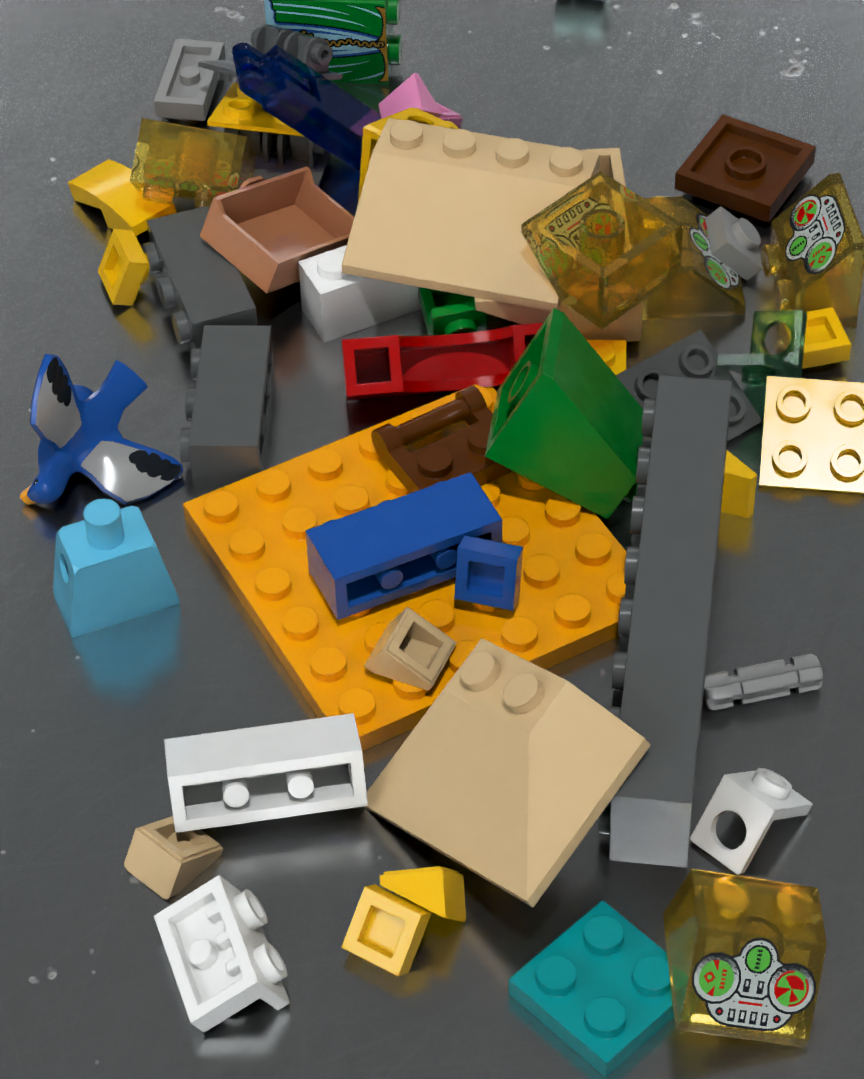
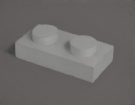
M175 40L154 99L156 117L174 118L183 121L206 120L219 80V72L198 67L199 61L225 60L224 42Z

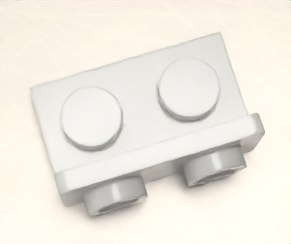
M218 875L154 915L189 1021L205 1033L260 998L276 1010H280L290 1004L282 979L287 977L286 966L277 950L267 942L262 926L268 922L267 916L261 903L250 890L246 889L241 892Z

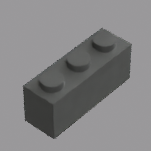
M209 205L147 220L150 242L142 244V250L149 261V275L158 274L160 277L156 279L163 308L165 310L173 308L174 310L171 317L178 343L180 345L188 343L191 351L192 348H201L204 325L258 326L256 307L239 270L200 237L210 208Z
M204 325L201 348H192L191 378L192 381L197 382L196 387H187L185 413L186 420L191 421V427L181 428L180 459L181 462H190L194 486H226L261 472L264 469L275 366L271 326Z

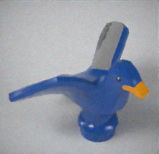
M56 354L44 355L36 377L30 413V425L41 439L38 446L39 471L32 484L20 494V499L25 504H48L55 502L63 494L71 474L75 472H81L89 477L101 491L124 505L151 497L168 487L183 473L182 464L175 458L151 447L124 439L117 428L124 409L148 388L147 384L124 363L115 360L101 387L94 393L85 386L73 385L68 370Z

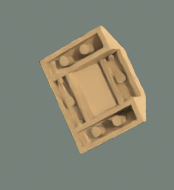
M481 638L367 791L368 806L364 807L517 899L534 907L651 744L569 681Z

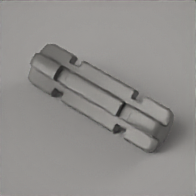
M806 654L791 657V664L787 665L781 659L734 669L735 675L729 676L727 671L705 675L703 699L707 708L715 711L734 707L733 700L739 699L740 704L745 705L789 696V689L795 688L798 694L818 690L822 687V667L816 655Z

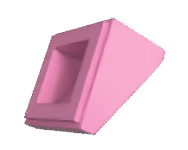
M413 73L378 104L381 119L410 107L418 108L438 118L443 115L418 73Z

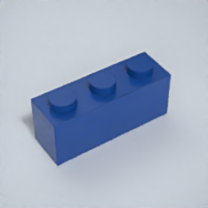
M469 472L305 530L309 572L337 620L455 578L457 549L464 535L502 543V519L473 474Z

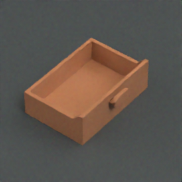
M306 166L267 180L259 175L245 180L237 190L213 197L200 237L267 294L300 281L298 261L347 245L354 216L314 184L311 169Z

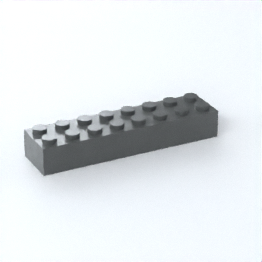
M659 375L656 399L645 398L642 419L643 442L642 447L639 446L636 471L637 494L633 496L630 523V533H632L631 545L627 546L624 574V584H626L625 597L621 598L618 624L619 648L618 652L615 651L612 674V690L614 691L612 706H609L608 711L643 736L651 746L599 816L598 834L610 835L609 860L687 868L732 381Z

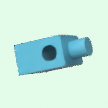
M96 499L85 507L83 521L63 526L56 533L53 594L71 638L180 604L178 594L139 507L131 505L120 509L119 505L111 499Z

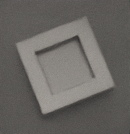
M722 206L705 218L710 250L714 257L746 281L763 269L759 250L761 238L756 228L747 219H737Z

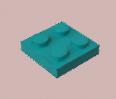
M603 900L508 979V994L605 1078L698 997L692 986V973Z

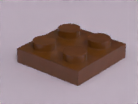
M722 114L675 173V189L748 216L770 222L814 164L816 146Z

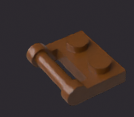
M470 386L457 392L455 400L395 427L388 423L373 430L371 433L372 442L377 454L410 493L469 472L473 474L480 486L513 472L485 457L493 413L488 409L483 395L475 386ZM464 420L469 425L411 453L405 448Z

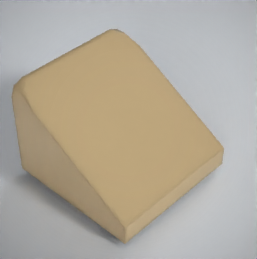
M406 607L388 624L364 667L375 674L428 691L433 687L457 642L412 609Z
M171 816L135 829L124 861V867L156 894L167 900L179 894L221 857L224 848L201 829L175 833L174 819Z

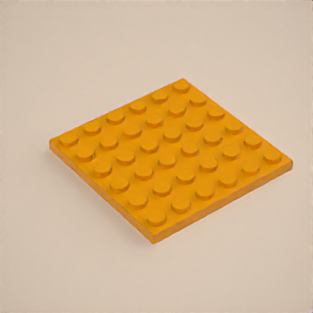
M472 385L479 389L488 409L493 413L497 391L494 387ZM457 392L183 503L186 522L317 718L354 713L362 752L414 729L481 638L546 670L619 637L621 598L625 597L626 584H624L626 550L596 513L514 471L481 486L502 519V543L523 547L520 594L513 611L454 599L455 577L337 620L309 572L305 530L376 506L381 502L410 494L377 454L372 442L371 433L373 430L388 423L394 427L451 402L455 400ZM464 420L405 448L411 453L469 425ZM406 607L412 609L457 642L433 687L428 691L375 674L364 667L388 624Z

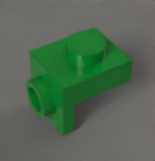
M418 287V298L429 336L470 333L487 329V313L475 310L474 297Z

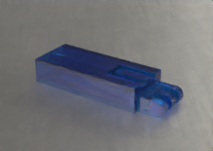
M238 43L233 46L231 53L241 92L260 103L263 110L360 172L363 127L380 120L381 115L278 45H275L265 55L248 43Z

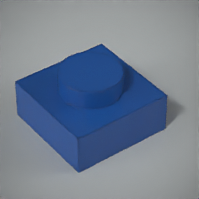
M464 535L457 549L454 599L513 611L520 594L523 547Z

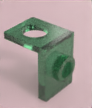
M802 310L755 311L753 315L750 354H717L716 366L742 374L741 382L749 385L766 386L767 376L801 378L807 312ZM784 323L791 332L790 344L782 353L772 355L765 345L766 334L775 324Z

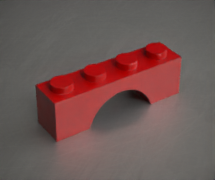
M544 322L511 325L492 330L449 335H389L342 339L341 350L346 401L457 392L474 384L482 387L499 388Z

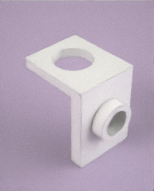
M758 768L755 771L724 774L690 840L737 875L744 874L774 820L805 816L808 814L813 803L794 791L792 785L785 778L768 769ZM726 811L737 813L743 819L746 826L745 840L736 849L725 847L719 841L716 834V823L719 817Z

